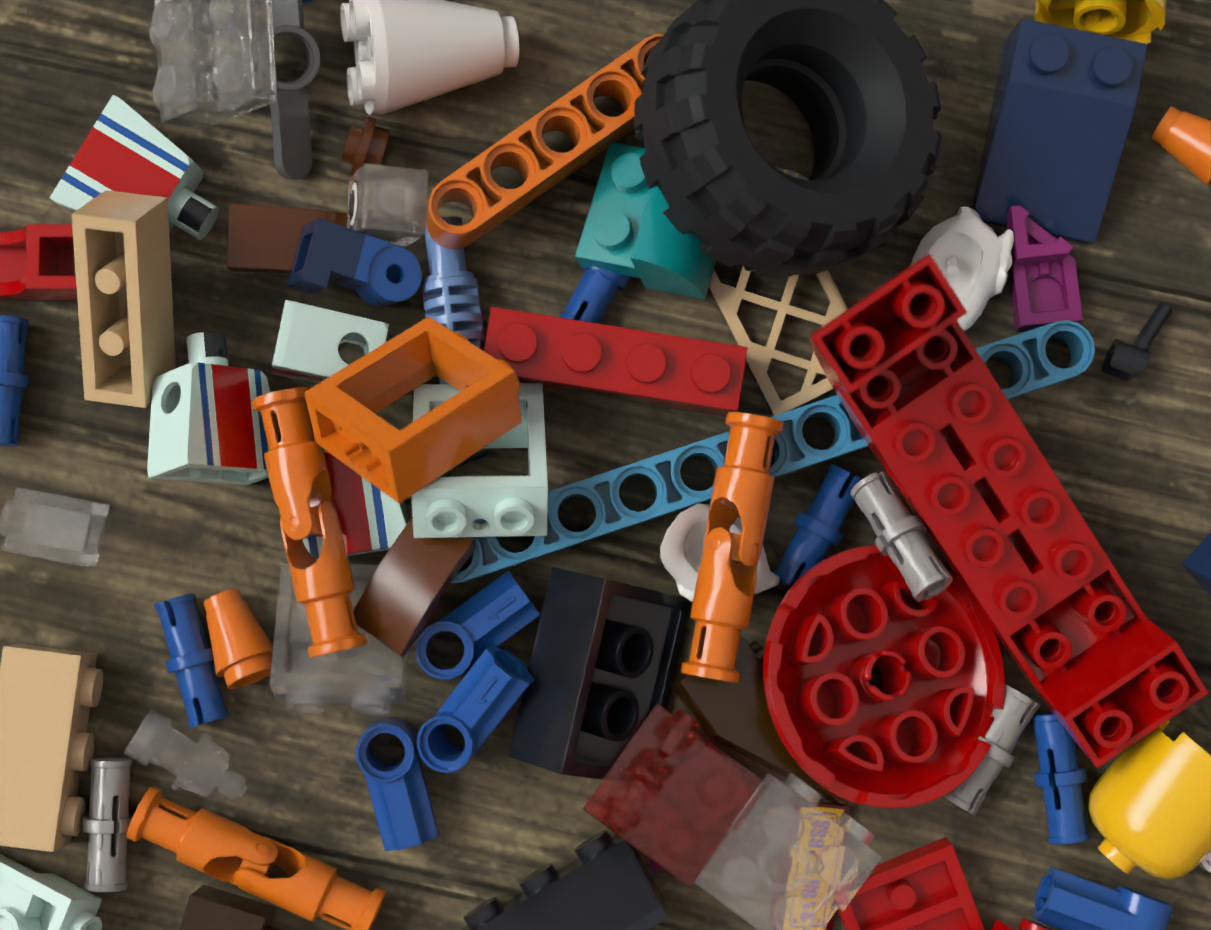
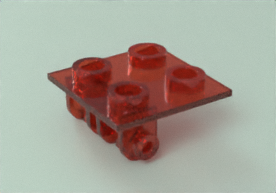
M656 704L582 809L687 887H690L762 779L695 731L698 723L690 715L681 710H677L672 715L659 704Z

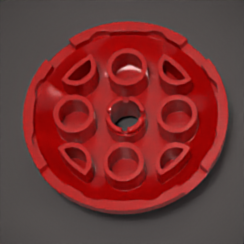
M877 546L858 547L835 554L810 568L789 589L777 608L766 639L763 657L764 692L773 725L782 743L797 764L815 782L831 793L859 805L886 809L905 808L926 804L946 795L962 784L977 769L991 747V744L978 740V737L981 736L985 739V735L994 721V717H991L993 709H1003L1005 676L1002 655L995 631L963 586L962 581L946 568L953 578L952 583L936 596L927 600L923 598L921 601H916L890 556H883ZM873 665H876L882 674L883 683L880 691L876 686H870L868 680L872 679Z

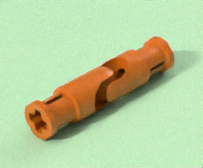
M297 387L255 397L252 400V406L254 411L261 412L269 447V451L264 454L273 497L280 511V528L296 601L299 604H303L306 610L313 644L307 649L309 658L367 645L368 643L366 635L358 633L350 593L355 590L339 518L331 501L332 490L324 450L316 444L304 394L305 391L309 390V387ZM311 536L323 537V546L317 561L304 546V538Z
M729 412L725 422L730 427L724 466L716 468L704 538V551L702 562L698 569L690 617L696 621L689 661L682 663L681 673L738 683L740 673L735 670L739 640L741 630L749 627L757 581L756 571L762 551L775 479L769 474L775 435L782 433L784 422L755 414ZM740 515L743 527L742 533L729 532V528Z
M155 786L150 787L144 794L127 830L126 838L134 842L142 838L176 853V860L220 881L232 883L249 894L311 922L321 918L345 930H370L387 893L386 890L379 887L371 891L338 876L336 867L271 838L251 832L247 827L205 808L195 812L163 797V790ZM273 864L285 871L289 878H269Z

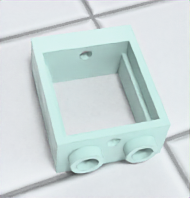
M519 383L520 390L518 396L522 423L482 448H528L529 476L437 478L412 495L414 538L547 536L548 480L542 383ZM450 384L420 385L414 389L413 422L460 391ZM476 519H484L487 522L477 524L474 521Z

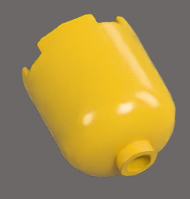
M1169 720L1122 751L1097 781L1089 796L1088 810L1092 823L1105 838L1097 848L1126 874H1129L1137 866L1157 878L1174 879L1183 877L1211 852V755L1184 732L1173 742L1162 732L1170 724Z

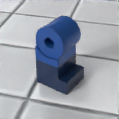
M318 218L303 226L287 287L313 294L326 289L328 282L355 290L363 301L372 306L385 307L407 300L414 295L421 284L422 270L419 261L413 253L405 248Z

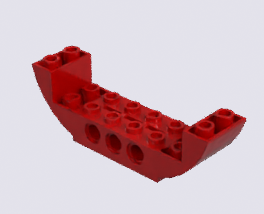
M927 254L810 335V343L826 377L847 410L848 416L913 514L918 515L925 524L927 535L953 574L962 581L963 586L994 629L996 636L1029 682L1094 766L1098 768L1209 692L1177 642L1144 615L957 320L967 314V311L931 254Z

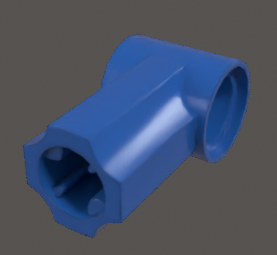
M506 571L444 618L428 626L419 635L416 643V659L421 669L429 676L440 680L456 678L466 673L489 645L494 644L499 647L541 615L510 572ZM444 631L455 633L464 644L462 661L451 669L437 666L430 656L429 647L432 640L437 634Z
M494 644L489 645L436 714L421 726L417 735V749L420 758L425 764L437 772L451 773L460 770L486 746L491 734L535 680L529 673L527 665L511 651L498 648ZM444 724L453 725L460 730L465 740V748L457 747L449 742L444 733Z
M395 716L382 717L373 721L359 738L356 747V761L361 771L365 774L385 851L410 848L439 837L440 832L418 754L417 734L414 728L406 720ZM380 733L396 735L405 747L404 758L395 764L380 762L371 751L372 738Z
M1050 865L1046 875L1041 878L1035 895L1033 918L1059 930H1167L1174 906L1124 886L1117 885V888L1114 889Z

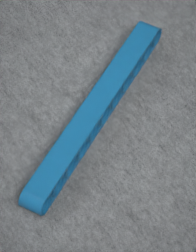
M1069 320L1056 321L975 348L985 365L989 357L1001 358L1009 365L1012 373L1011 383L1007 389H1001L1007 400L1077 376L1088 368L1095 353L1094 341L1089 331L1081 324ZM1050 337L1059 338L1068 345L1071 359L1067 368L1056 367L1047 358L1045 347ZM837 395L770 417L784 422L782 433L775 435L773 447L775 458L769 470L770 475L778 478L869 447L848 416L847 410ZM818 416L826 419L831 424L834 430V440L829 449L817 450L806 443L803 438L802 428L807 418ZM730 431L548 491L547 536H534L533 543L529 548L518 553L508 552L503 548L499 537H469L474 540L476 549L473 551L472 562L466 570L457 573L451 583L468 582L692 507L697 503L701 504L710 501L713 485L704 491H695L688 488L681 479V465L684 460L690 457H703L711 462L716 474V468L724 466ZM630 477H644L655 488L656 497L654 504L645 511L636 512L629 510L620 500V486ZM570 497H584L592 502L595 508L596 517L594 523L585 531H569L559 521L558 513L560 506ZM476 519L474 522L477 524H483L487 521L484 519Z

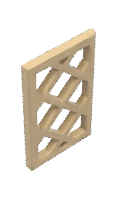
M744 265L736 288L721 283L714 270L709 288L738 345L748 347L746 361L774 416L790 411L832 390L833 387L828 378L813 384L816 373L825 375L814 352L811 361L775 350L786 314L822 325L823 327L848 310L829 271L816 274L830 301L826 316H822L789 305L799 275H792L788 278L781 302L745 291L751 271H746ZM742 300L777 311L766 347L750 341L737 315ZM771 359L807 370L800 392L782 401L780 400L767 374Z

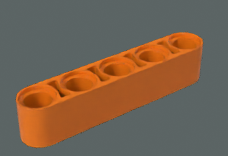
M654 34L645 38L440 181L431 192L426 212V228L431 238L440 246L448 249H462L473 244L609 147L610 143L617 142L634 130L635 100L643 93L641 86L645 79L641 72L651 50L664 34ZM600 96L612 97L621 104L624 114L617 117L606 116L597 110L593 100ZM550 131L563 132L571 138L574 149L565 153L555 152L546 146L542 136ZM500 166H509L515 168L521 174L524 183L515 189H505L494 182L491 172ZM448 202H460L470 209L473 219L463 226H454L445 222L438 210Z

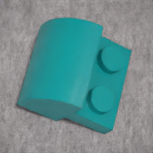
M610 143L575 255L580 267H596L616 274L640 278L645 288L705 300L716 259L700 250L702 241L691 231L685 234L679 233L663 214L669 208V205L658 186L649 189L640 165L639 158L646 153L645 148Z

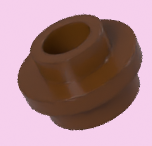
M367 116L363 128L353 124L350 126L340 161L351 164L348 177L358 180L360 174L375 179L390 130L376 126L377 119Z

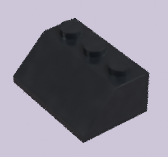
M552 567L528 669L535 680L522 695L508 757L562 775L650 786L672 691L670 683L675 678L692 602L684 597Z
M604 830L576 847L574 851L578 859L562 869L556 871L553 864L550 863L528 875L519 882L523 892L501 905L497 897H493L472 909L463 917L468 926L461 930H650L667 920L668 913L663 894L625 830L613 838L608 830Z

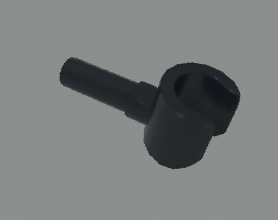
M1160 303L1136 336L1133 344L1116 338L1106 353L1102 364V372L1123 381H1129L1136 374L1143 371L1150 359V351L1148 350L1172 314V309L1168 305Z

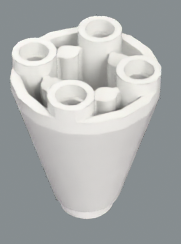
M349 0V3H341L340 20L344 42L354 41L356 67L347 68L348 97L351 106L364 105L365 111L369 115H383L498 76L503 72L504 68L516 67L518 64L519 36L513 16L500 17L498 11L446 0Z

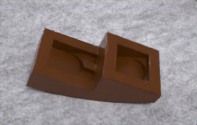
M229 204L227 268L230 271L291 273L303 226L320 218L350 229L349 213L281 206ZM356 214L352 230L363 233L362 215Z
M412 517L389 549L353 610L356 625L403 658L441 607L438 601L440 596L476 549L474 540L469 537L414 538Z

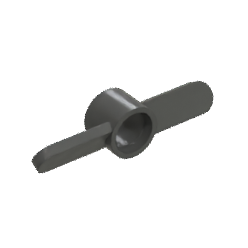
M261 0L264 31L256 37L251 46L249 55L250 65L256 78L262 84L269 87L276 170L285 179L300 180L309 174L312 167L307 85L314 79L319 70L320 51L313 37L304 30L302 0ZM280 34L289 35L298 40L306 56L303 72L298 78L290 82H281L274 79L267 72L263 63V51L270 39Z

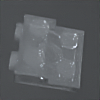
M154 0L155 9L149 28L151 42L157 49L158 73L152 95L156 107L160 110L161 123L205 129L277 102L271 0Z
M281 563L270 687L276 701L286 702L287 710L298 714H319L325 711L326 703H351V710L357 714L367 716L388 714L391 704L406 703L409 650L402 658L357 626L358 633L366 635L367 645L309 658L307 648L313 644L305 606L296 601L288 563ZM350 564L355 590L350 593L353 610L379 565Z
M768 772L694 874L692 880L757 930H823L838 908L842 911L846 909L882 857L869 847L876 835L845 812H843L837 822L833 821L816 808L823 796L794 774L790 773L784 783H782Z

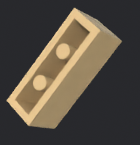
M106 190L72 213L84 400L146 408L151 403L152 384L156 377L176 369L168 197Z
M26 644L3 646L0 665V846L55 852L71 844L72 836L77 837L82 829V817L85 816V799L78 797L81 771L86 772L89 769L90 759H92L94 752L93 733H87L90 707L98 705L103 687V671L96 668L98 653Z

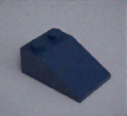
M1021 18L1004 43L972 209L980 215L984 223L1007 227L1008 209L1011 206L1020 205L1030 213L1027 217L1053 237H1062L1066 240L1090 245L1095 243L1136 107L1147 44Z

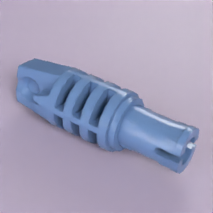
M441 217L448 224L463 226L462 219L459 217ZM424 221L422 229L425 233L430 276L424 278V284L422 285L425 317L429 316L449 330L461 333L470 343L484 351L485 336L478 280L474 278L472 272L467 271L464 248L448 249L437 244L431 238L426 228V221ZM438 377L440 384H448Z

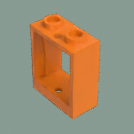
M429 316L304 392L316 444L399 504L522 423L518 396L520 384L512 367L504 360L495 359L476 347L461 333L449 330ZM435 376H438L460 391L401 430H398L376 415L377 412Z

